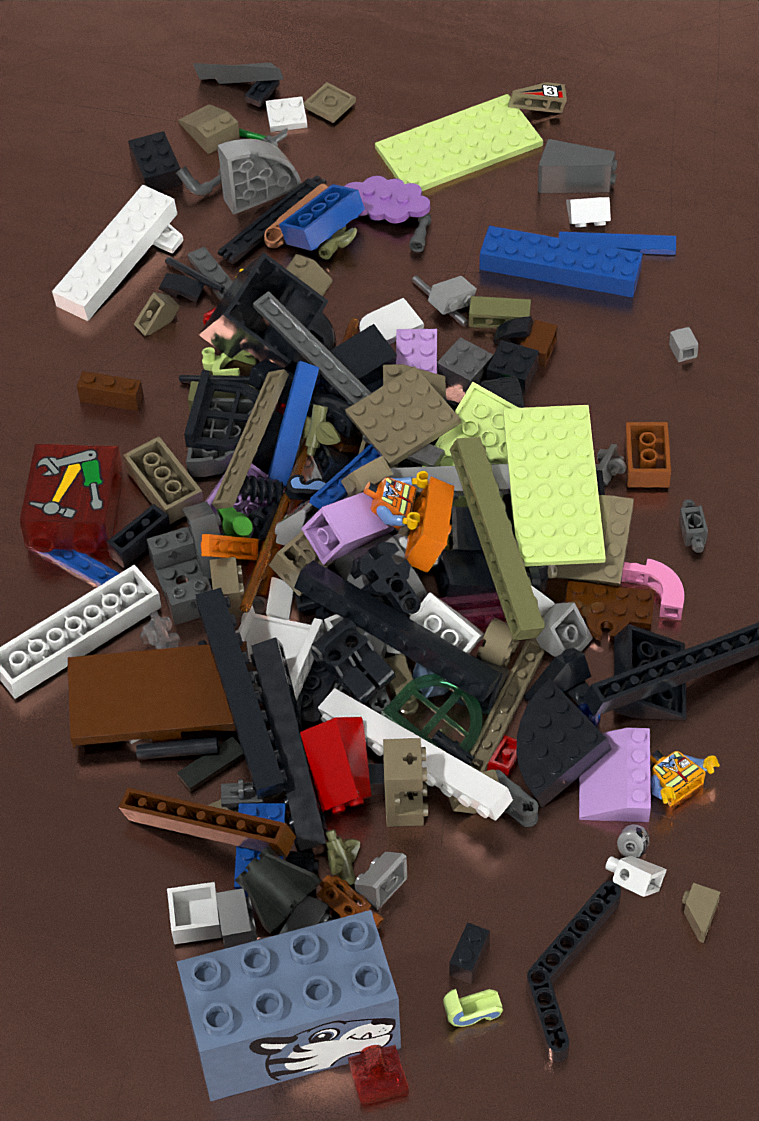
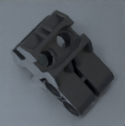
M382 541L368 549L367 553L352 561L350 574L354 579H357L362 574L363 576L365 575L370 583L361 588L363 591L373 597L381 596L388 606L405 616L412 615L419 611L421 602L407 582L411 565L407 559L400 564L395 563L391 556L400 549L395 543ZM391 584L394 586L395 592L392 590Z
M345 617L311 645L313 649L311 654L321 668L325 667L329 676L334 682L342 686L353 699L365 704L378 693L376 688L378 690L383 689L396 678V675L391 667L375 651L370 640L365 635L362 636L356 630L357 626ZM356 642L357 646L350 648L346 646V643ZM337 655L340 657V660L331 661L329 657Z

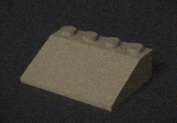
M599 495L606 557L605 563L558 565L556 578L621 586L634 499Z

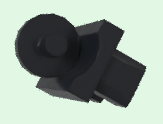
M273 502L271 506L258 507L257 511H250L248 518L252 521V527L255 528L251 538L268 542L276 540L277 535L271 527L272 525L276 527L277 523L284 519V515L277 511L278 504Z

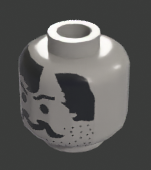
M635 824L626 826L617 840L618 849L625 857H641L646 852L650 843V837L646 829Z

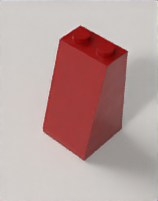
M335 717L300 732L322 812L332 811L333 814L346 811V806L355 807L364 803V799L372 796L362 717Z

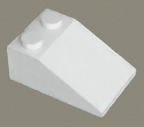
M431 592L421 602L419 611L409 617L468 654L472 652L484 637V633Z

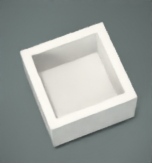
M214 882L167 889L174 944L222 938Z

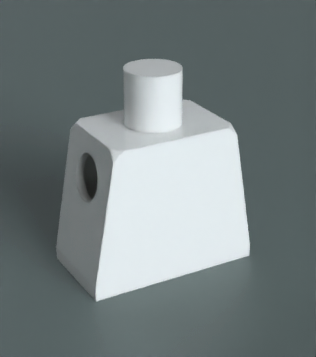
M611 856L606 863V870L614 873V883L643 897L660 891L667 870L633 856L621 858L620 860Z

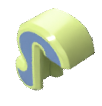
M454 989L448 992L443 999L448 1021L454 1026H469L483 1018L493 1020L503 1012L498 992L492 989L462 998L458 997L457 991Z

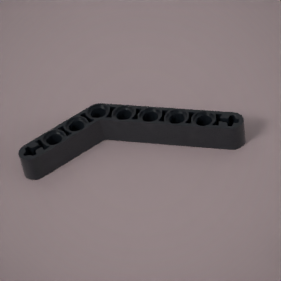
M613 881L604 882L527 972V991L546 1054L554 1062H562L567 1058L569 1053V1037L552 985L618 908L621 888ZM591 911H598L600 914L595 915ZM582 927L585 928L586 931L581 932L578 931L577 928ZM568 944L572 947L566 949L563 948L562 945ZM553 961L556 962L557 965L550 966L547 963ZM541 979L543 982L535 983L532 980ZM546 1000L549 1002V1004L542 1005L539 1003V1001ZM548 1022H553L556 1024V1026L548 1027L545 1024ZM556 1038L559 1049L554 1045V1039Z

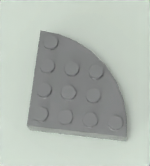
M241 139L218 145L223 197L233 214L290 193L301 184L297 171L286 155L269 142L258 139Z

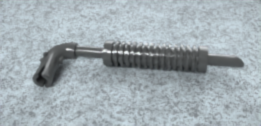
M288 128L274 137L267 135L262 141L269 142L278 147V143L286 138ZM186 166L176 172L186 186L185 189H188L195 195L204 196L213 191L214 187L222 182L220 169L218 170L219 175L203 184H200L193 178Z

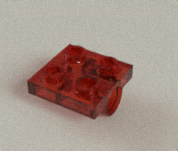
M370 1045L364 1048L361 1054L347 1057L361 1106L409 1093L395 1045L384 1048L381 1045Z

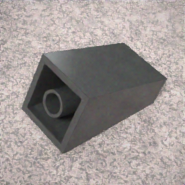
M548 139L538 168V193L609 192L611 185H615L617 174H614L618 165V160H615L616 152Z

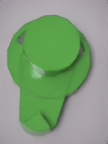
M234 507L216 509L222 521V531L225 536L250 537L252 523L245 514L237 512Z

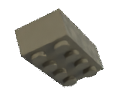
M160 437L123 455L128 474L151 504H155L169 515L170 524L185 517L182 508L204 502L202 490Z

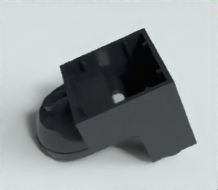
M264 252L238 273L199 334L230 358L245 350L260 361L267 359L295 374L299 361L310 363L271 324H269L264 333L256 329L264 317L253 307V303L269 291L329 351L336 347V334L333 325L322 312L329 301Z

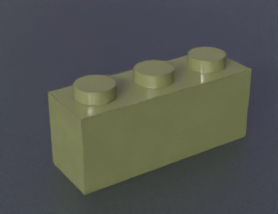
M471 296L469 327L497 329L499 325L509 320L529 317L531 299Z

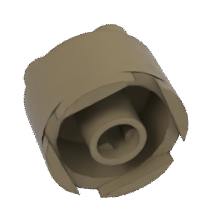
M494 618L484 634L482 646H479L476 657L507 668L511 660L510 656L512 652L515 653L520 641H513L506 622Z

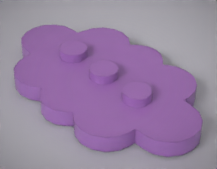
M372 176L363 183L351 182L344 186L359 190L365 210L359 216L368 215L373 220L386 219L390 223H401L407 220L409 216L422 217L428 214L431 209L430 201L422 195V189L419 185L415 183L404 184L400 179L386 180L382 176Z

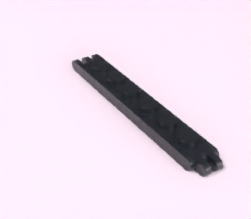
M318 175L313 179H306L220 248L218 255L223 256L224 259L229 260L232 264L236 263L264 240L266 229L275 223L280 216L317 186L323 183L326 185L327 181L321 179Z

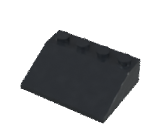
M628 624L614 636V676L685 650V643ZM686 682L614 709V712L632 718L684 721L687 719Z

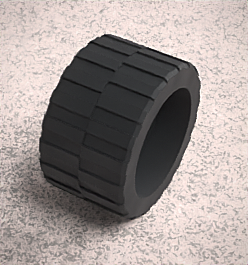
M517 377L492 379L480 383L481 387L518 408H525L521 386Z

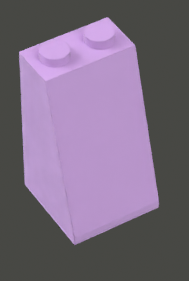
M362 492L324 506L301 528L323 565L395 529L393 526L385 525L379 516L371 511L373 498Z

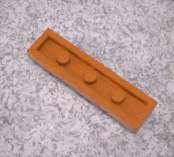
M202 534L201 556L257 560L258 539Z

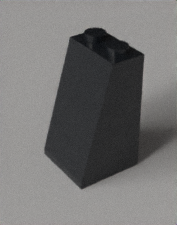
M372 324L330 350L364 386L383 378V365H395L397 360L396 352L375 324ZM318 372L316 380H320L323 383L324 390L338 398H342L343 396Z
M452 507L449 550L483 552L469 507ZM505 509L507 517L511 521L514 535L512 509Z
M443 549L438 557L434 577L441 600L454 610L501 604L484 552Z

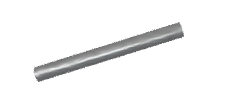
M417 275L414 276L412 282L429 296L432 288ZM457 310L448 313L463 327L468 325L469 321Z

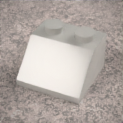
M609 197L566 200L570 224H575V227H586V223L594 222V226L606 225V221H611Z

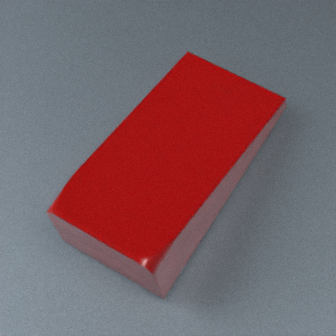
M504 735L488 762L487 771L500 770L509 779L518 761L516 754L517 739Z

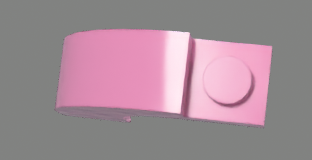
M648 558L646 565L624 562L622 581L653 588L661 598L659 617L681 620L684 588L677 574L663 563Z

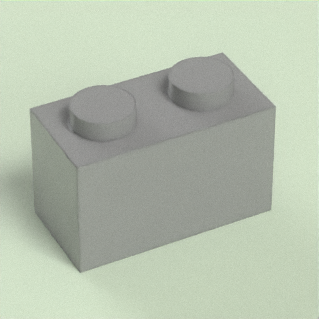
M458 276L432 285L428 302L444 315L470 306L471 296H475L477 289L463 276Z

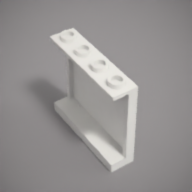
M249 605L247 612L242 615L239 629L235 632H240L242 641H247L250 662H252L250 655L253 654L251 645L277 637L284 647L297 701L314 661V657L311 654L313 650L311 645L326 633L323 620L314 618L312 625L255 614L253 605ZM257 671L253 672L254 678L255 674H258ZM255 679V684H252L254 691L258 690L262 694V689L258 686Z

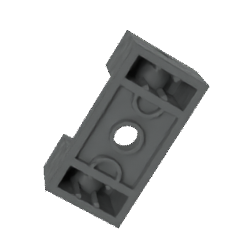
M185 527L148 538L147 544L150 560L174 624L177 625L200 618L195 594L210 591L212 588L207 576H203L197 561L194 541L189 528ZM181 580L188 581L179 585L177 584Z

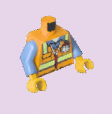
M660 750L655 751L650 756V760L654 764L650 778L652 795L662 799L664 804L668 803L670 807L704 784L705 771L712 774L714 773L713 767H720L716 756L698 759L675 751L666 757Z

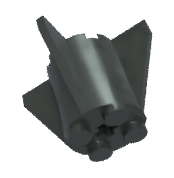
M267 846L258 855L261 859L259 860L255 857L246 867L248 872L244 870L235 881L248 893L262 926L271 933L279 927L322 880L315 874L282 860Z

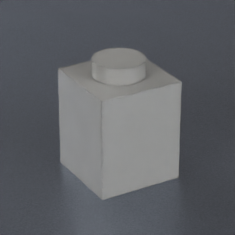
M690 327L670 332L669 346L678 362L697 357L699 344Z

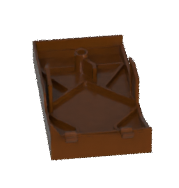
M243 641V645L240 648L242 652L246 651L248 656L247 641ZM209 644L67 657L70 739L73 749L76 748L75 745L152 738L153 742L147 743L183 740L181 732L236 731ZM248 656L249 664L246 665L248 671H257V668L253 666ZM259 705L260 710L264 709L266 712V708L262 705Z

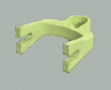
M212 347L205 348L202 351L203 368L212 371L213 375L239 376V368L223 369L232 360L256 365V358L245 356L252 355L245 350H242L233 358L228 357L224 353L221 356L215 355V349Z

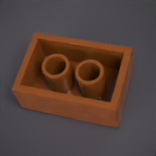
M626 422L624 439L627 487H669L671 461L668 422Z

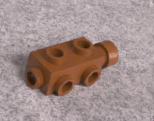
M327 875L319 885L322 888L317 896L322 899V902L328 904L330 908L340 914L341 918L369 911L372 906L365 896L359 895L350 887L346 880H342L336 875L334 877ZM339 884L343 886L344 891L340 890ZM357 900L361 901L362 906L357 904ZM372 912L378 929L384 918L377 912Z

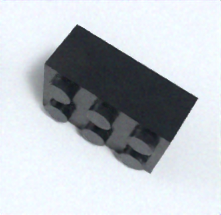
M164 131L128 141L130 156L142 185L158 192L183 185L182 180L176 174L181 168Z

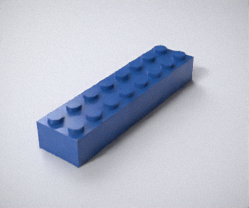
M489 226L480 251L479 270L633 298L641 272L643 253Z

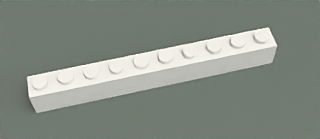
M336 688L332 690L318 707L323 722L335 717H362L366 745L371 747L373 752L379 756L384 755L383 739L420 738ZM421 738V747H426V761H422V767H427L426 783L432 787L434 785L439 787L448 797H456L465 807H473L482 817H490L496 821L513 801L509 789Z

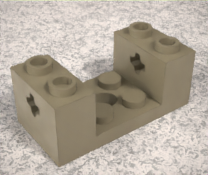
M301 531L276 553L269 566L300 596L303 593L294 588L300 571L313 560L325 568H328L335 560L323 565L307 537Z
M421 738L383 739L387 827L423 826V817L428 816V803H423V796H427V767H422V761H426V747H421Z

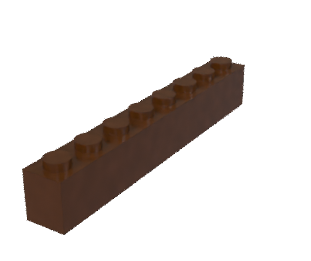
M129 787L118 806L129 821L261 852L269 846L278 856L283 857L288 856L296 838L289 826L283 822Z

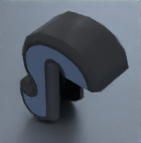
M293 475L287 481L285 493L289 499L310 500L328 481L314 478L305 483L303 482V475Z

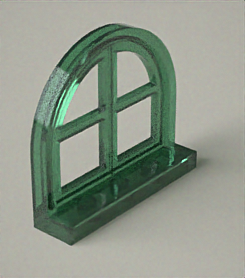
M437 674L423 675L410 681L381 712L382 716L438 748L440 747L428 735L441 719L465 737L459 746L467 752L476 743L482 728V711L478 700ZM437 686L447 688L454 693L439 709L418 691L423 688ZM412 695L436 713L421 731L398 712ZM460 697L466 704L470 715L468 732L446 715Z

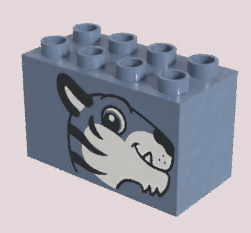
M371 910L177 961L186 1007L210 1101L401 1049L399 998Z

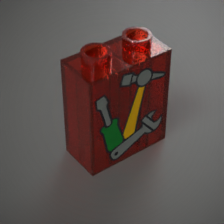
M35 444L20 516V526L25 548H32L43 553L50 552L53 549L76 550L83 554H90L96 550L109 551L107 541L113 535L123 477L119 446Z

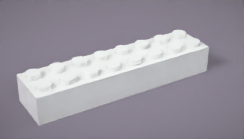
M142 185L52 291L56 306L89 321L150 248L154 240L160 236L161 232L176 217L175 200Z
M135 565L131 566L1 646L0 681L16 699L67 667V657L85 656L160 609L159 592Z

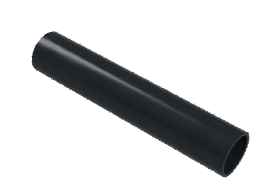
M218 737L142 743L136 746L138 760L219 753L220 751Z

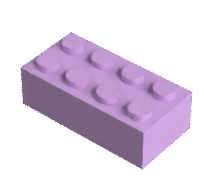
M397 329L396 364L415 366L418 369L437 374V329Z

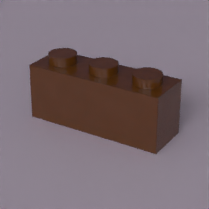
M82 371L77 384L79 401L84 403L138 411L144 396L141 380Z

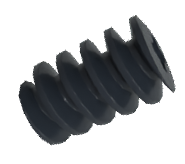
M246 475L238 496L242 494L243 501H246L248 496H250L251 502H254L256 497H258L259 504H262L264 498H266L267 505H270L272 500L279 505L283 496L284 485L278 479L271 480L270 478L264 479L261 476L256 478L254 475Z

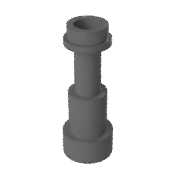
M430 214L418 217L419 227L415 230L414 236L409 243V248L414 252H422L424 250L427 234L426 227L431 224Z

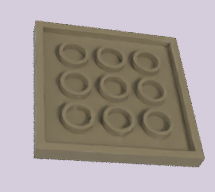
M415 366L345 410L347 416L380 456L385 458L390 468L461 424L460 417Z

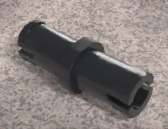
M440 730L430 740L431 743H434L440 749L467 765H470L475 756H472L459 746L460 743L458 741L454 742Z

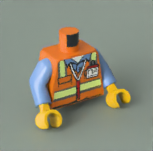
M420 471L417 473L416 478H413V476L402 478L386 477L378 485L368 482L363 493L373 498L371 511L379 516L385 525L393 526L399 530L407 524L409 529H416L418 522H420V514L411 512L417 489L414 485L417 484L419 488H426L428 485V473Z

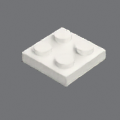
M302 97L266 101L270 132L283 131L286 128L288 130L307 128Z

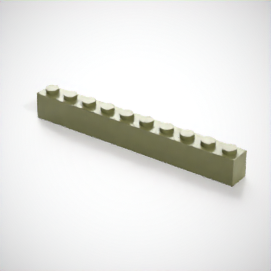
M480 436L457 438L450 448V453L509 630L512 634V639L515 641L537 638L545 628V621L540 614L538 600L533 594L531 580L525 570L524 559L518 550V541L514 538L512 524L505 511V503L501 500L499 486L495 482L492 473V465L486 456V448L482 444Z

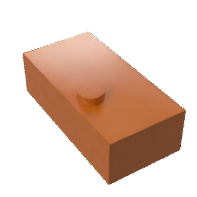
M432 476L428 481L427 487L423 488L413 504L412 511L420 514V522H418L416 529H409L404 560L407 559L412 567L427 573L447 545L448 535L452 528L450 517L455 487Z

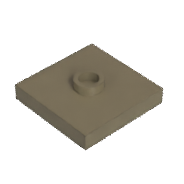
M326 82L304 102V108L334 123L356 102V97Z

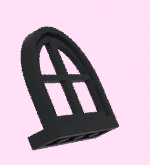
M202 370L184 433L186 447L215 451H234L241 436L229 439L234 421L247 422L250 414L236 413L240 397L242 395L248 398L255 405L260 392L244 383L211 379L210 371ZM214 391L236 394L231 412L209 410ZM207 418L229 420L224 439L202 437Z

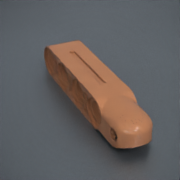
M324 183L320 184L280 216L275 223L266 229L264 234L265 244L270 248L282 246L285 243V239L279 224L327 189L328 186Z

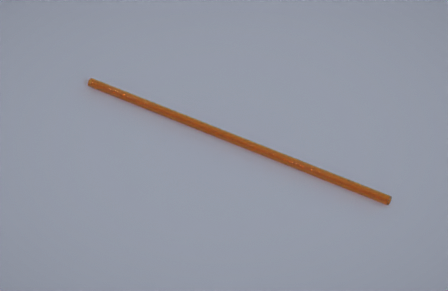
M350 319L341 343L355 335L359 325L358 319ZM306 439L302 443L290 477L302 475L309 457L307 455L308 446H305ZM285 490L239 609L244 613H248L251 609L277 538L275 534L276 525L284 519L290 507L292 499L287 497Z

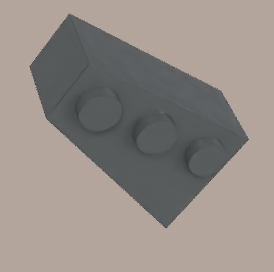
M206 501L182 508L187 517L189 531L194 541L196 557L202 574L210 579V560L222 558L201 556L202 534L223 536L224 534L219 532L218 526L221 525L218 513H214Z

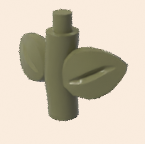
M346 227L335 232L331 238L322 242L316 248L320 257L329 259L339 247L344 248L349 245L357 233V228H352L345 232Z
M313 404L312 417L306 416L302 438L306 439L305 446H308L307 455L315 456L316 448H320V444L333 445L341 442L335 427L330 422H326L328 409L326 406Z
M335 829L327 831L326 835L329 841L326 842L331 873L332 875H338L340 879L346 880L349 885H352L356 880L352 863L355 861L359 851L360 841L357 839H345L342 841L341 837H337Z

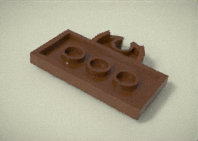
M568 581L565 603L574 602L592 637L601 641V629H611L609 642L614 641V636L628 624L643 629H651L655 590Z

